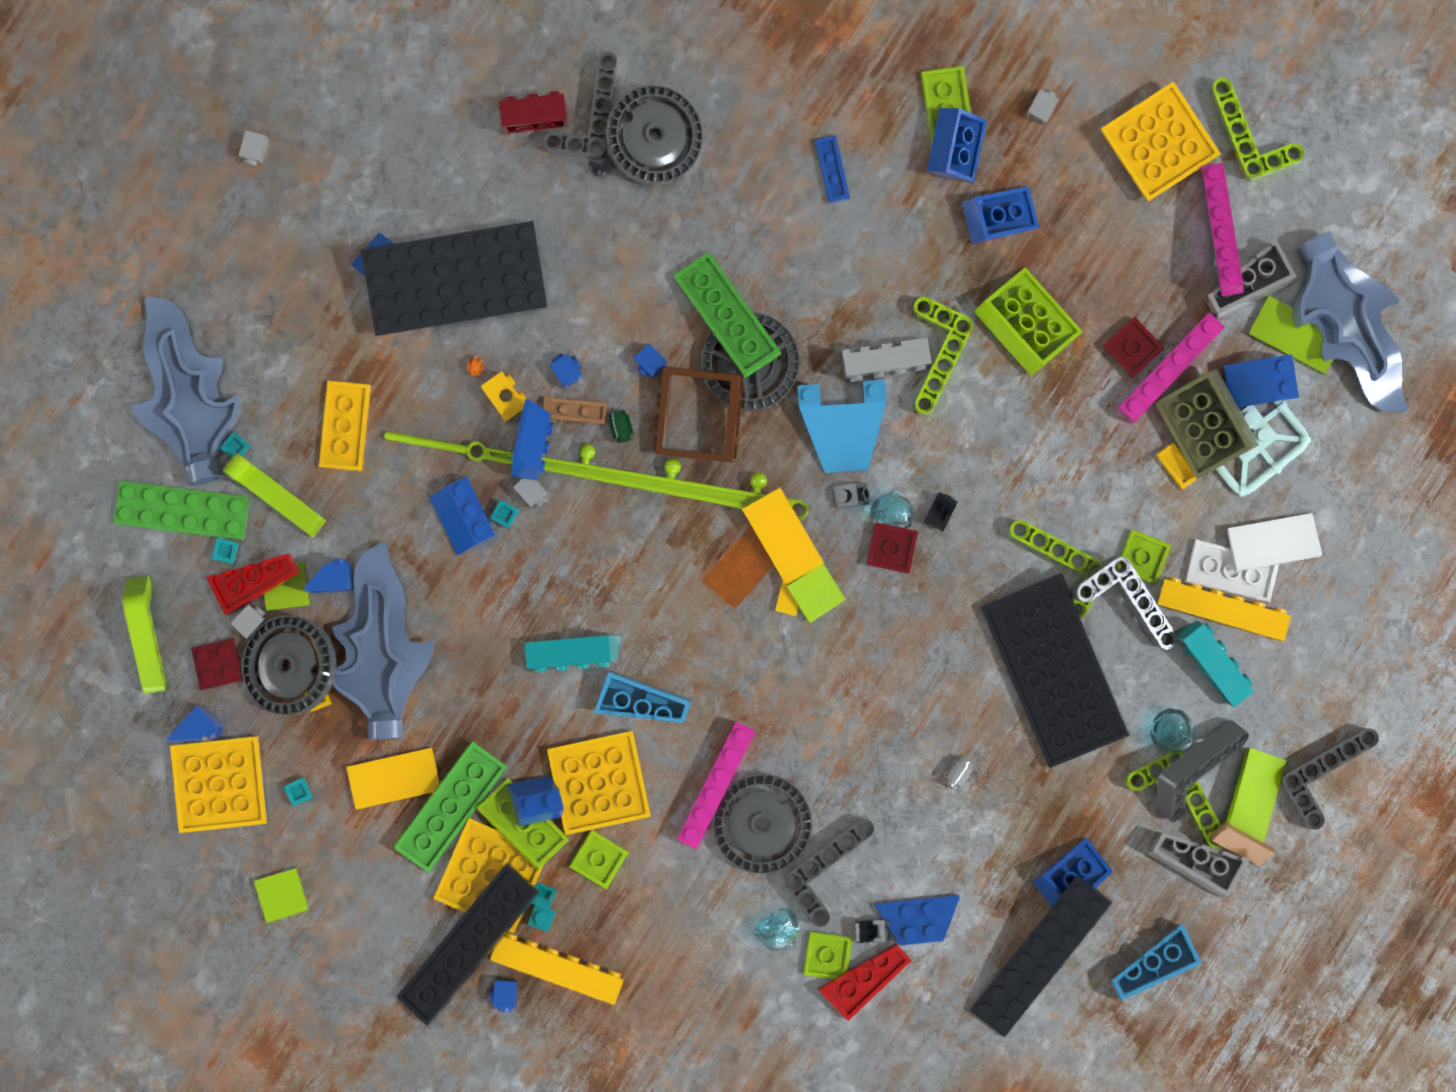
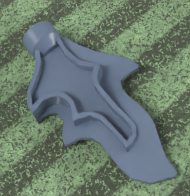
M1330 231L1299 245L1298 247L1305 262L1308 264L1305 282L1293 307L1292 317L1296 329L1305 324H1313L1318 327L1323 337L1320 351L1322 360L1340 359L1347 361L1354 368L1362 392L1370 405L1383 413L1407 412L1408 406L1402 392V360L1400 352L1381 322V311L1390 305L1399 304V299L1387 286L1354 266L1337 249L1338 246Z
M147 296L144 300L147 320L143 339V353L155 388L153 399L141 404H132L131 409L142 426L162 439L174 450L185 467L189 486L214 482L223 477L217 454L222 442L238 422L241 413L240 397L238 394L230 399L219 396L217 381L223 369V358H207L196 351L193 346L188 322L182 310L170 300Z
M382 542L364 551L355 565L354 591L356 606L354 615L346 623L332 627L334 636L345 647L346 661L341 666L336 667L333 685L340 693L359 705L366 714L368 720V740L403 738L402 717L407 699L415 683L431 661L434 650V642L432 640L424 643L410 642L405 633L404 589L391 564L388 545L386 542Z

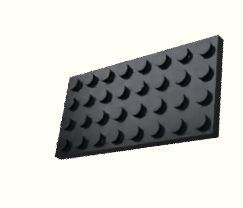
M533 221L360 249L375 336L548 307Z
M1062 573L981 607L1049 769L1131 735Z

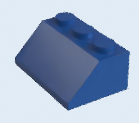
M940 108L927 172L944 178L974 183L987 120L960 108Z
M525 399L512 456V476L538 481L539 473H544L546 461L542 459L543 454H548L550 442L547 441V436L552 435L554 423L550 422L551 414L529 399Z
M467 476L447 485L429 497L457 556L497 537Z
M196 706L168 736L167 740L169 742L217 740L224 732L222 728L226 724L207 707Z

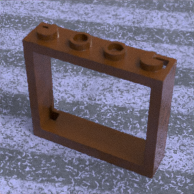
M663 367V372L661 371L659 375V384L662 385L661 393L657 396V406H660L659 415H656L655 428H658L657 437H654L653 449L656 450L655 455L730 463L736 462L744 376L740 374ZM672 375L731 381L724 455L665 449Z

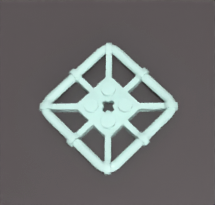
M1286 401L1273 402L1277 408L1264 418L1254 405L1247 406L1241 411L1249 428L1253 431L1259 446L1238 457L1242 462L1240 484L1237 483L1224 466L1216 469L1229 487L1239 496L1245 497V495L1255 491L1274 474L1278 475L1282 472L1284 466L1302 453L1308 444H1311L1308 432L1287 407ZM1281 412L1300 437L1276 434L1267 422ZM1275 440L1299 443L1277 462L1265 450ZM1260 454L1270 467L1246 486L1248 462Z

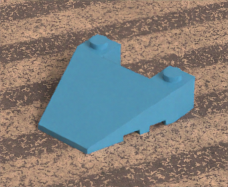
M885 380L863 381V403L821 406L819 384L797 386L798 409L824 473L865 471L869 469L886 405Z

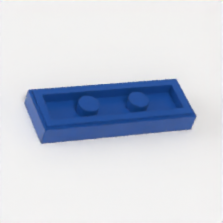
M836 135L816 139L815 145L829 204L850 199Z

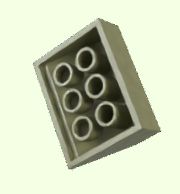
M1217 369L1202 375L1155 402L1196 479L1259 446Z

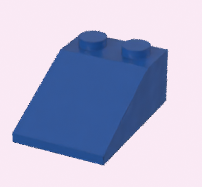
M1029 186L974 197L962 202L972 245L1039 228Z
M1292 354L1223 366L1226 386L1238 408L1299 398Z
M1086 837L1047 867L1032 882L1052 907L1077 874L1096 888L1113 871Z

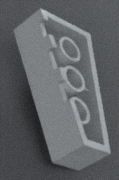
M1277 239L1271 242L1263 251L1259 252L1250 262L1241 267L1243 293L1221 296L1219 286L1208 295L1206 302L1213 316L1218 320L1293 284L1296 274Z
M928 338L898 342V345H893V343L881 344L876 346L875 349L869 346L860 347L850 353V349H845L841 352L845 380H850L851 383L861 382L863 377L872 376V379L884 378L886 373L892 372L894 376L903 375L909 369H915V372L928 370L927 366L932 364Z
M1167 833L1159 834L1148 852L1152 857L1223 899L1229 897L1250 860L1249 858L1210 848L1209 846L1197 844Z

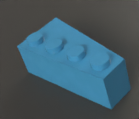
M610 670L594 714L684 723L693 700Z
M1184 924L1180 925L1111 981L1120 1002L1202 964Z

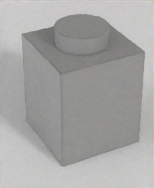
M1040 89L1026 116L1046 125L1059 101L1056 98V94L1048 89L1044 91Z
M245 130L239 152V157L244 160L243 163L256 166V163L263 164L269 142L268 137Z
M523 478L513 487L531 508L534 506L538 508L547 500L545 496L548 493L535 480Z
M248 604L230 624L246 639H250L258 627L267 621L263 617L266 613L257 605L253 607Z

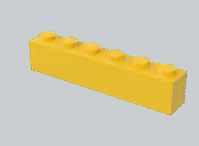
M1168 577V580L1164 579L1161 582L1156 604L1159 607L1280 642L1285 640L1291 615H1287L1284 609L1274 607L1273 610L1266 609V604L1256 601L1249 604L1244 602L1245 598L1236 595L1228 598L1223 596L1222 591L1211 589L1210 592L1204 591L1201 585L1190 583L1189 586L1180 584V579Z
M508 932L494 948L491 961L613 1005L616 1003L624 978L620 977L621 973L610 969L608 973L599 970L600 966L591 962H588L587 965L579 963L580 958L569 954L565 958L558 955V950L547 947L546 950L538 948V943L527 939L525 943L518 941V936Z

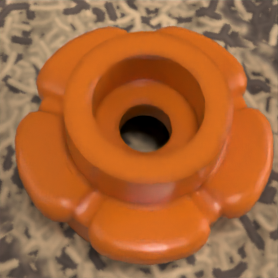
M474 356V359H469L467 372H470L472 377L475 375L481 376L484 364L483 359Z

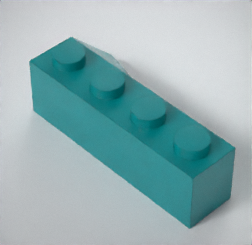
M1195 621L1174 631L1177 639L1186 644L1183 649L1194 660H1198V668L1207 677H1211V684L1227 704L1236 707L1254 692L1250 686L1253 684L1245 673L1243 675L1238 670L1240 665L1233 657H1228L1225 653L1227 651L1226 646L1220 640L1216 641L1213 637L1215 632L1208 623L1203 624Z
M607 635L525 643L527 669H534V673L547 672V668L555 667V671H566L568 666L575 665L576 669H589V664H597V668L610 667V662H617L621 636Z

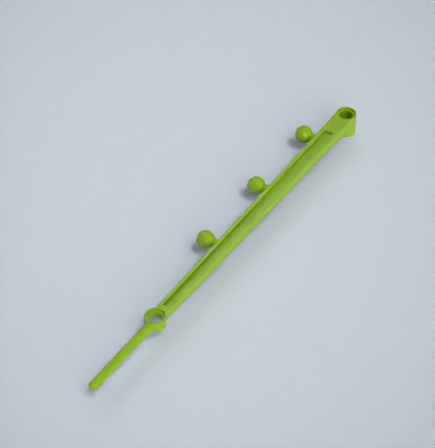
M390 431L384 433L386 440L467 454L475 462L486 459L512 464V451L485 447L478 441L472 442L467 446ZM583 444L579 447L578 454L581 458V463L543 457L542 459L546 461L544 471L739 509L767 495L761 494L762 489L767 485V477L763 473H755L751 476L750 484L753 487V492L675 479L676 474L681 470V463L676 458H670L664 464L667 477L589 465L590 460L595 456V448L591 444ZM474 446H481L483 449L482 455L478 458L471 455V449ZM787 498L792 508L795 505H802L804 507V513L798 516L800 521L805 519L808 514L807 504L802 500Z

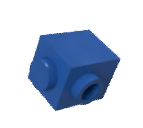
M650 343L634 357V361L639 365L637 370L645 378L648 375L652 379L655 376L659 378L660 372H663V367L668 364Z
M561 353L551 360L553 363L550 367L565 389L583 378L578 369L581 365L575 356L570 357L568 353L566 355Z
M495 980L494 989H490L489 1002H493V1007H497L499 1012H511V1008H516L518 981Z

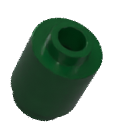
M625 410L608 414V423L613 440H618V443L630 441V437L634 435L629 414H626Z

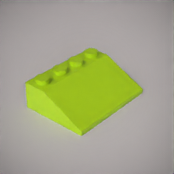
M1026 267L987 298L974 311L1031 377L1083 332Z

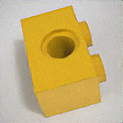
M501 371L481 385V388L505 422L509 423L522 414L525 399L527 398L522 391L516 392L513 387L516 383L510 374L504 375ZM504 391L512 393V398L508 402L500 399V395Z

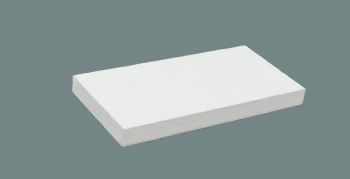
M1313 513L1227 529L1236 572L1322 556Z
M1195 539L1184 582L1270 603L1279 564L1236 572L1231 548Z

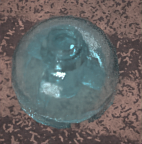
M891 490L889 493L882 494L874 500L869 519L871 520L874 517V522L896 527H898V524H904V528H909L912 525L914 509L911 502L902 496V492Z
M1167 708L1161 711L1153 721L1155 724L1150 734L1152 741L1158 748L1170 753H1179L1192 745L1196 735V727L1194 721L1184 711Z
M789 908L779 909L780 914L775 917L771 913L757 926L756 930L758 933H755V936L766 948L770 950H788L794 946L800 931L799 922Z

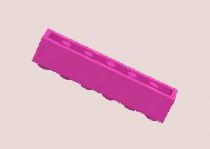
M1218 163L1202 166V180L1221 296L1243 293V279L1224 164Z
M1209 312L1117 410L1133 424L1225 326Z
M736 721L677 840L697 849L756 732L755 730Z

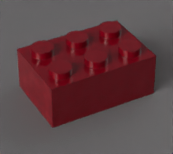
M559 91L547 92L546 96L527 94L525 98L516 99V96L504 97L503 101H499L501 126L504 135L569 127L564 93L560 94Z

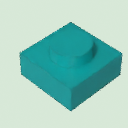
M233 432L220 449L231 458L235 453L243 457L251 445L237 433Z
M499 500L490 519L510 529L520 510Z
M217 538L212 559L234 564L239 543Z
M305 777L284 786L292 807L313 798Z
M536 883L535 887L540 893L531 904L549 910L557 890Z
M534 905L528 925L549 932L556 911Z

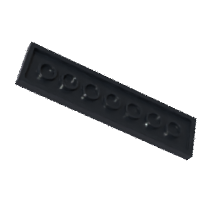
M506 863L396 997L426 1026H431L534 901L540 891L510 863Z
M1077 874L973 1004L970 1011L1005 1038L1112 905L1113 901Z

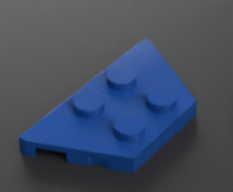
M959 895L875 903V907L883 920H889L890 931L900 946L941 942L945 939L960 898Z

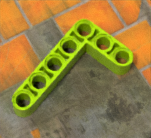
M1219 78L1211 86L1210 94L1244 179L1255 181L1295 166L1302 160L1304 149L1297 143H1292L1259 155L1232 83L1227 78ZM1216 86H1225L1226 93H1218L1216 90ZM1224 106H1233L1234 113L1227 114L1224 111ZM1232 125H1239L1242 128V133L1235 134L1232 131ZM1240 145H1247L1250 153H1241ZM1288 150H1295L1298 153V159H1291L1288 156ZM1269 157H1273L1278 161L1277 167H1271L1268 164ZM1248 165L1256 166L1257 174H1250L1247 170Z
M920 297L916 300L913 307L915 316L948 332L945 342L914 404L916 412L924 416L930 414L934 409L972 331L973 322L967 316L930 298ZM918 304H928L929 311L921 313L917 308ZM945 312L948 314L949 320L942 323L937 319V314ZM957 323H967L968 331L960 332L957 329ZM950 341L957 342L959 350L956 352L950 351L947 348V343ZM942 360L949 363V370L941 371L938 368V362ZM937 380L940 388L937 391L931 390L928 387L929 381ZM922 399L928 400L931 405L930 409H920L919 401Z
M235 453L224 467L223 471L247 487L314 538L327 521L241 455Z
M1017 520L1009 528V535L1012 539L1082 577L1089 573L1093 566H1098L1102 563L1026 521ZM1015 525H1022L1025 528L1023 536H1017L1014 533ZM1035 535H1041L1044 538L1043 546L1038 547L1033 543ZM1055 545H1060L1063 548L1064 553L1061 557H1056L1053 554L1052 549ZM1078 555L1083 559L1081 567H1075L1072 564L1073 556ZM1103 575L1097 578V582L1099 585L1104 580ZM1073 599L1075 604L1081 606L1082 612L1080 616L1083 618L1093 600L1082 602Z
M149 575L127 578L123 593V608L144 694L167 690L165 672L150 612L152 584Z
M1171 751L1131 771L1125 778L1126 786L1131 790L1139 791L1158 782L1159 776H1152L1150 768L1157 764L1162 772L1170 765L1172 755L1176 754L1181 757L1184 754L1180 751ZM1135 774L1139 775L1142 780L1138 787H1134L1131 784V777ZM1197 780L1187 788L1185 805L1205 844L1210 848L1221 849L1223 846L1219 844L1213 845L1210 841L1211 835L1221 825ZM1193 794L1200 796L1201 801L1197 806H1193L1190 803V797ZM1204 813L1209 814L1211 818L1210 823L1206 826L1200 822V817Z

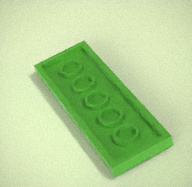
M710 252L673 275L678 285L744 378H747L781 355L779 348Z
M119 481L114 524L244 541L250 497Z
M471 740L398 838L393 848L429 873L507 766Z

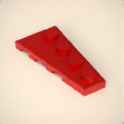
M288 553L263 560L259 563L206 577L224 614L230 615L301 572L292 555Z
M895 943L817 989L849 1021L912 960Z

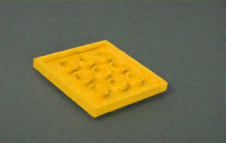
M1174 81L1100 129L1147 202L1221 155Z
M633 731L547 749L553 780L559 789L564 807L561 818L565 835L651 817Z
M259 736L170 746L179 833L267 824Z
M468 818L433 899L466 912L506 863H510L534 886L543 866L537 871L498 830ZM522 915L508 932L515 933Z

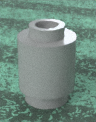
M961 756L953 759L943 775V778L946 779L944 783L954 790L957 787L962 788L972 772L973 764Z

